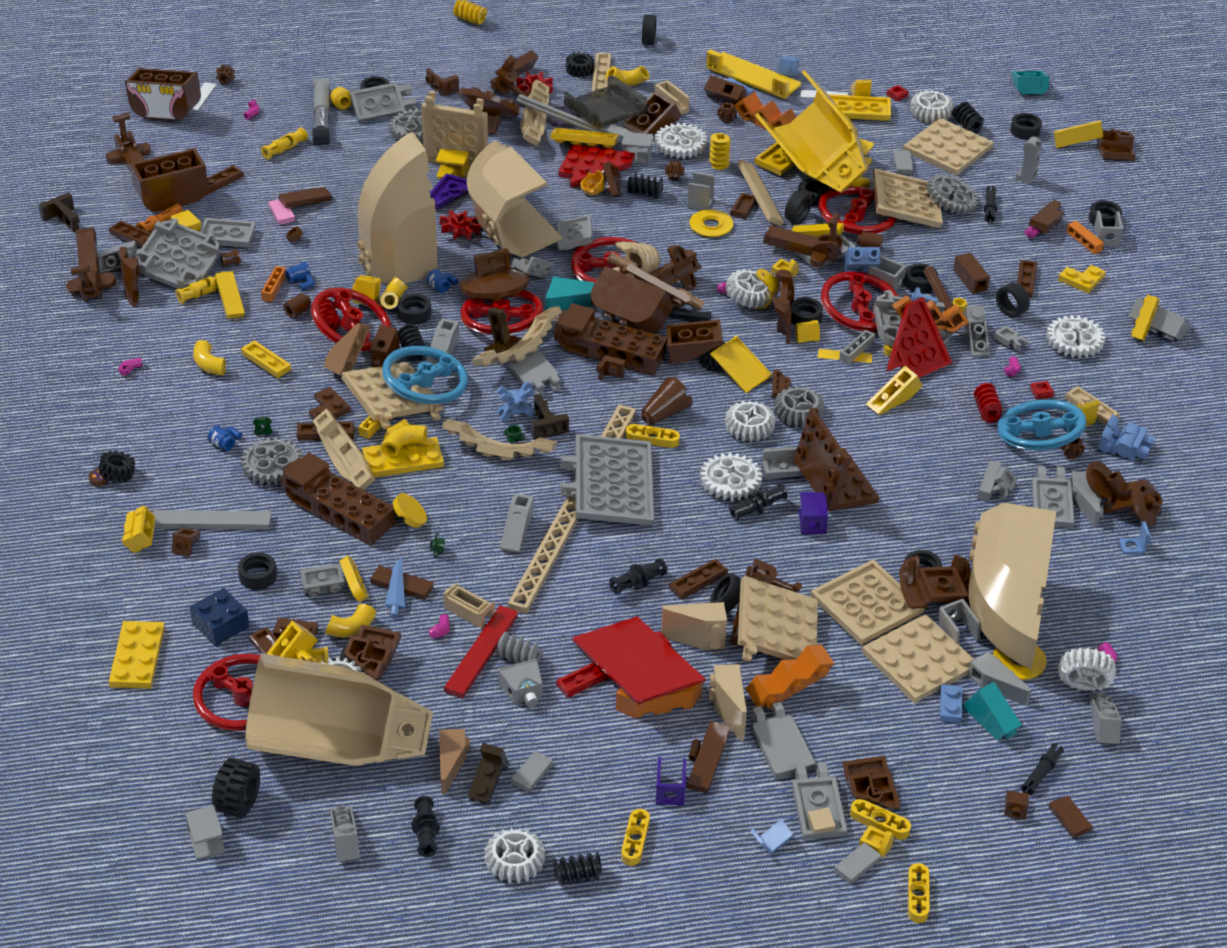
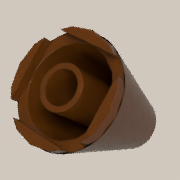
M670 377L666 378L641 410L642 420L647 424L653 425L690 408L693 401L691 395L687 396L685 393L687 388L675 377L671 379Z

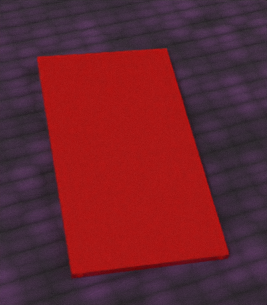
M638 616L572 637V641L638 705L705 682V678Z

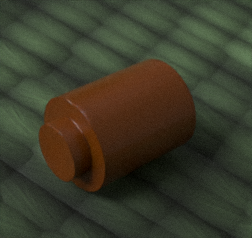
M862 232V235H858L857 244L860 247H880L881 251L883 235Z
M300 293L285 302L283 309L286 315L293 319L311 308V299L308 295Z

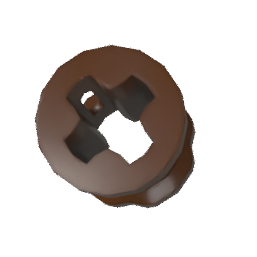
M234 249L232 252L219 253L223 268L230 264L241 263L237 249Z

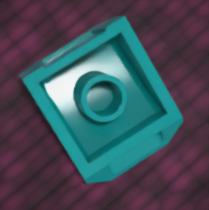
M1042 70L1011 71L1014 85L1023 96L1025 94L1043 95L1049 89V76Z

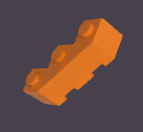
M755 92L734 105L743 120L755 122L756 126L765 130L766 128L755 116L757 113L774 128L790 124L796 118L792 109L781 114L773 100L763 105Z
M907 295L892 305L900 319H902L905 305L912 302ZM932 300L926 303L938 329L955 332L969 323L956 304L941 313Z
M822 644L807 645L797 659L781 660L771 674L756 675L746 687V691L756 707L772 708V703L782 702L827 676L835 663Z
M703 683L639 705L620 688L616 692V710L632 718L643 717L645 713L653 712L655 715L672 712L674 708L690 709L702 696Z

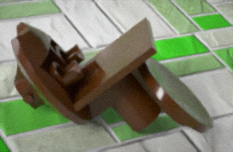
M1100 461L1091 462L1087 466L1086 479L1089 487L1098 497L1108 498L1103 507V514L1130 508L1131 514L1135 513L1141 523L1146 522L1147 526H1154L1156 524V518L1161 514L1163 500L1161 494L1157 492L1150 481L1139 479L1127 483L1120 471L1112 473L1109 467Z

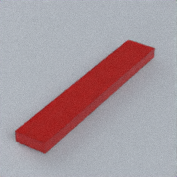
M501 605L498 607L444 686L445 693L464 698L497 649L498 642L504 632H508L517 619L518 611Z
M660 631L656 632L657 635L671 646L669 640ZM593 662L556 680V686L569 698L610 677Z

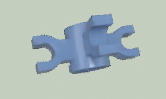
M526 381L520 390L513 389L508 391L503 386L496 390L501 395L499 397L500 400L507 402L497 410V413L501 415L500 420L506 423L512 413L520 414L524 412L529 417L536 413L531 408L533 406L532 403L525 401L536 393L531 388L533 385L530 382Z

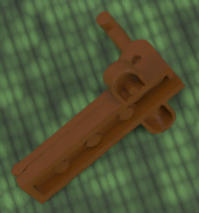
M532 50L517 59L510 55L502 67L496 70L495 73L498 76L490 81L492 84L490 89L494 92L499 90L505 94L512 90L518 96L524 95L528 97L531 91L525 94L514 83L518 76L533 68L539 56Z
M125 113L112 117L114 123L119 122L121 139L118 134L114 135L116 150L108 152L106 160L109 164L124 162L131 173L130 163L145 160L143 156L151 153V147L148 143L136 144L132 132L126 131L125 120L130 119V115Z
M838 213L833 215L828 223L830 233L823 234L820 238L770 225L764 235L763 243L811 256L810 264L813 267L823 266L826 260L837 262L838 255L842 254L843 238L837 233V222L840 219V215Z
M90 227L76 230L79 267L71 268V274H78V278L69 280L66 288L72 295L81 294L85 302L88 301V298L93 297L102 299L101 290L113 287L116 284V278L110 272L100 274L95 229Z
M679 245L667 248L671 258L670 262L649 274L668 285H672L680 280L683 288L693 290L697 284L694 272L702 268L697 261V253L689 249L684 250Z
M756 558L753 561L752 567L748 566L745 576L796 593L802 588L800 582L791 585L777 579L776 568ZM739 602L729 643L737 644V646L741 647L738 645Z

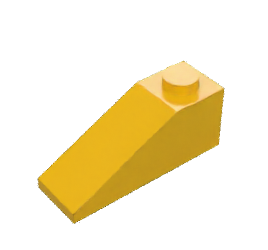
M904 366L866 405L877 415H881L911 399L923 385L918 376Z

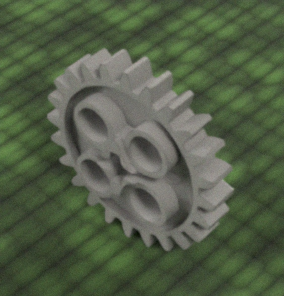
M416 108L415 111L409 109V112L404 110L403 114L397 113L398 116H393V119H390V134L396 140L413 132L418 140L422 142V109L418 110Z
M941 173L939 175L935 174L931 176L926 184L927 194L930 195L929 198L934 199V203H939V207L943 206L945 211L949 209L951 213L955 211L958 215L960 212L963 215L965 213L970 214L978 204L977 194L973 193L974 189H970V185H965V181L961 182L959 178L955 179L953 175L949 177L947 174L944 176ZM954 187L955 191L951 197V200H949V196L952 193Z
M268 437L265 442L260 439L259 444L253 442V447L247 446V451H243V456H241V468L243 474H247L248 479L252 478L253 482L259 480L260 485L264 482H267L268 486L271 482L278 485L284 469L297 458H303L301 448H297V444H292L291 440L285 442V438L278 441L277 437H275L271 441Z

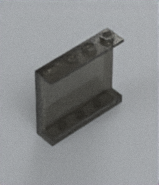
M613 75L607 77V87L574 97L568 92H564L563 102L565 107L597 129L648 112L647 97Z

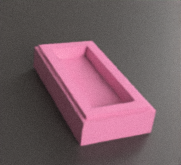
M279 199L268 202L269 208L279 225L295 221V216L290 207L285 208Z

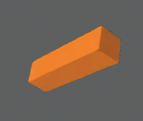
M1078 221L1068 224L1067 233L1093 254L1103 251L1104 242Z
M275 266L261 291L262 301L273 302L286 279V267Z

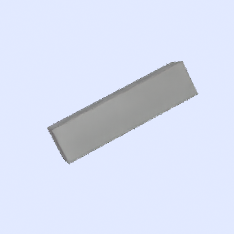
M865 330L840 351L839 361L849 365L874 343L875 334Z
M990 460L979 488L977 499L990 501L993 493L992 489L996 485L995 478L1002 463Z

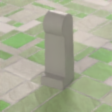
M1031 137L1024 144L1023 166L1016 174L1015 180L1031 185L1037 178L1042 148L1039 138Z

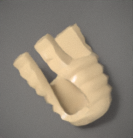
M625 241L615 243L617 248L626 252L625 259L627 258L636 263L637 267L641 266V270L649 274L659 267V252L650 244H637L636 242ZM616 267L612 269L619 271L620 268Z

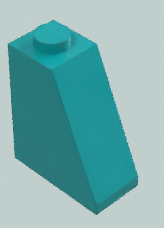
M553 277L545 297V311L557 306L560 307L561 311L568 310L572 303L591 307V291L595 282Z
M995 682L978 690L962 705L997 741L1004 737L1006 740L1011 739L1018 734L1016 730L1022 726Z

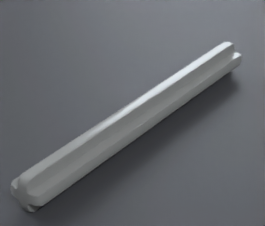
M519 95L517 98V103L586 131L607 133L606 128L524 95Z

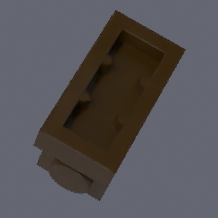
M69 192L39 204L40 216L43 221L57 217L73 233L79 230V217L71 211L74 210L72 195Z
M494 307L488 309L494 343L483 348L484 352L489 350H495L496 353L506 351L517 344L522 338L510 335L505 310Z
M541 393L533 395L534 410L539 419L531 421V436L533 440L568 433V415L554 416L553 412L549 411L548 402L543 399Z
M482 743L480 748L482 759L467 797L470 800L489 805L502 770L507 771L510 763L503 748Z

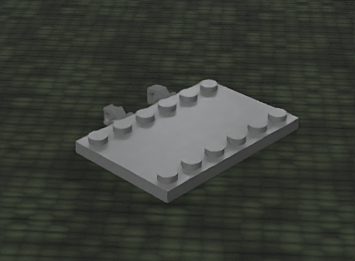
M576 434L575 456L562 455L560 469L565 468L569 471H575V482L564 483L562 481L560 495L575 498V518L653 526L651 442Z

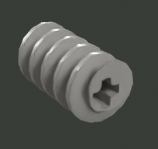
M504 632L496 649V653L501 658H507L509 661L514 660L517 664L536 659L539 664L543 649L540 648L538 650V643H534L530 647V640L523 644L524 640L520 637L516 642V635L513 634L508 639L509 633Z

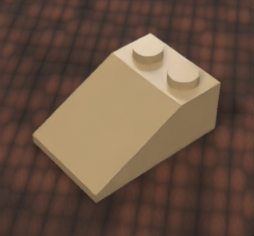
M724 602L662 605L661 633L667 639L703 650L725 649L727 618Z
M739 664L714 665L713 674H710V687L712 688H709V701H713L714 710L727 725L731 726V730L737 738L743 741L745 738L747 711Z

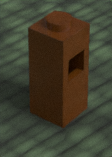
M711 75L704 87L707 96L733 105L747 96L744 86Z
M971 253L955 256L953 270L970 292L975 294L987 291L990 276Z

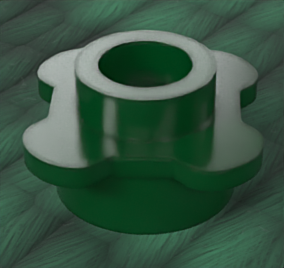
M268 417L254 419V434L257 436L272 434L273 429L270 425L272 420Z
M510 425L503 432L510 443L525 438L521 427L518 425Z
M438 533L435 534V539L430 541V550L433 551V557H437V553L442 554L445 548V539L439 538Z

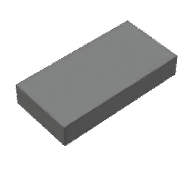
M893 150L896 174H913L910 150Z
M534 751L512 777L511 784L530 793L553 765V759Z
M864 842L834 867V872L851 885L881 860V855Z

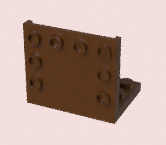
M817 407L810 408L793 461L815 492H823L826 495L827 510L832 511L878 503L880 497L856 465L851 455H849L845 448H841L817 414Z

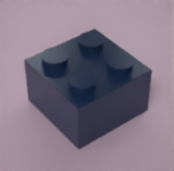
M225 588L190 606L192 624L214 646L249 628L247 609Z

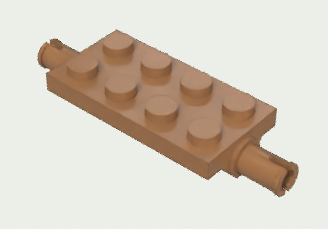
M611 252L607 258L608 262L620 268L619 272L666 290L676 308L688 304L700 311L705 303L691 295L692 293L682 288L676 289L637 268L636 263L614 252Z

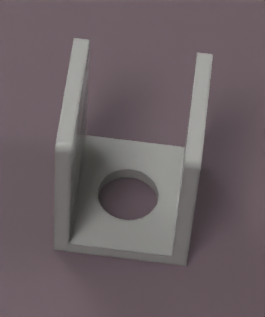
M624 132L622 146L648 149L625 147L623 151L635 153L633 163L650 164L653 134Z
M699 172L693 173V183L688 184L687 208L697 210L710 209L714 198V175Z
M1097 211L1094 231L1095 236L1104 242L1103 246L1120 247L1123 232L1120 212L1116 213L1114 227H1103L1101 213ZM1109 233H1113L1115 235V237L1111 240H1107L1105 238V236Z
M880 256V265L878 268L869 266L868 274L882 279L897 292L904 285L906 265ZM867 283L868 285L879 289L878 287H876V286H874V285H872V284Z
M964 599L939 608V626L956 644L959 645L960 632L954 622L960 619L976 640L980 639V621ZM956 609V612L952 616L948 615V613L951 610Z
M214 805L186 812L187 829L196 859L200 860L225 853L221 839L223 834Z

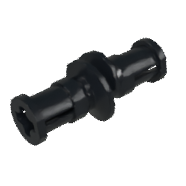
M782 483L777 484L775 488L763 492L756 489L750 495L751 498L744 499L735 505L730 504L729 511L735 521H738L744 515L754 513L756 510L763 514V507L770 506L781 499L786 500L788 493Z
M658 558L653 563L643 566L633 564L630 566L629 572L609 579L610 589L614 594L618 595L627 588L634 587L636 590H640L642 586L647 587L649 580L658 575L663 576L667 574L666 563L662 558Z
M420 796L414 801L417 814L411 823L412 831L417 835L419 841L417 852L422 857H432L438 849L435 843V835L440 831V824L432 812L434 801L429 796Z

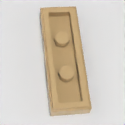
M1079 386L1065 394V399L1074 405L1098 400ZM1099 400L1100 405L1096 420L1106 426L1112 414L1119 419L1120 413Z

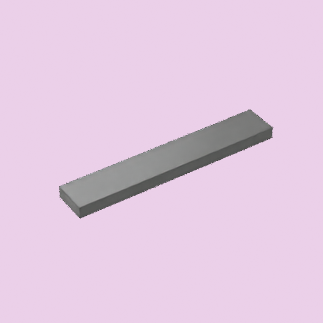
M153 510L155 515L154 528L270 530L272 517L271 511Z

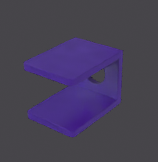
M801 492V509L798 510L801 534H826L828 523L826 495L823 492Z
M658 757L656 804L684 806L686 759L683 758L682 784L660 783L661 757ZM671 791L677 795L675 797H667L664 794Z

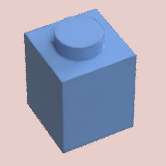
M787 55L781 57L778 74L795 76L798 73L800 59Z

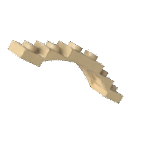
M536 79L528 97L548 105L549 87ZM525 106L522 111L519 128L522 130L523 138L528 143L537 146L544 134L547 114Z
M560 307L549 308L536 316L528 332L513 347L500 353H496L495 350L482 352L471 360L475 367L481 365L486 367L495 363L501 365L507 361L515 360L519 362L523 360L525 354L538 350L537 346L543 343L541 338L548 334L547 331L552 328L551 322L557 320L556 316L562 313Z
M326 408L313 420L322 443L338 472L348 482L352 481L355 486L365 490L375 481L371 474L372 471L368 466L369 463L355 442Z
M449 419L443 423V429L448 430V433L455 435L460 433L459 440L465 441L466 445L476 446L477 444L476 451L482 452V455L487 457L497 455L502 460L510 461L517 457L518 453L520 456L530 457L537 453V449L542 453H550V451L555 450L557 447V441L538 438L524 444L502 443L485 437L466 422Z

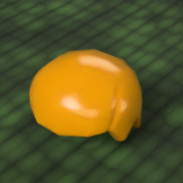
M597 170L595 174L589 172L580 185L585 194L597 195L602 193L606 182L603 173Z

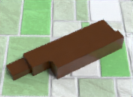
M1051 201L1030 219L1029 226L1040 229L1042 233L1047 234L1062 221L1064 212L1059 210L1061 202Z

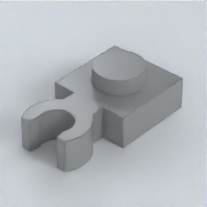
M1007 325L994 333V339L1006 346L1013 345V348L1017 351L1021 350V345L1027 346V339L1019 337L1020 333Z
M1007 466L1000 468L995 478L998 485L994 486L992 491L1000 492L999 499L1007 497L1008 493L1012 492L1017 478Z

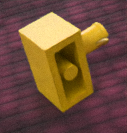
M291 621L267 654L316 662L309 654V651L318 639L308 629Z

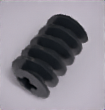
M963 102L953 109L952 115L966 130L972 131L975 134L980 132L984 119L970 103Z
M635 172L633 177L630 175L628 178L627 192L631 193L633 191L634 194L640 193V195L646 193V196L650 197L652 195L654 198L659 195L660 198L664 185L663 178L661 177L659 182L656 176H654L653 180H650V175L644 179V174H641L640 178H638Z
M406 324L398 330L399 342L402 348L426 346L417 325ZM424 355L406 356V358L411 362H417Z
M598 851L595 853V857L591 853H587L586 860L582 854L578 855L577 861L574 856H569L568 863L564 857L560 858L559 864L553 858L555 879L561 887L564 885L565 879H567L570 885L573 883V878H576L578 883L581 884L583 876H585L587 882H590L591 875H594L596 881H599L602 868Z

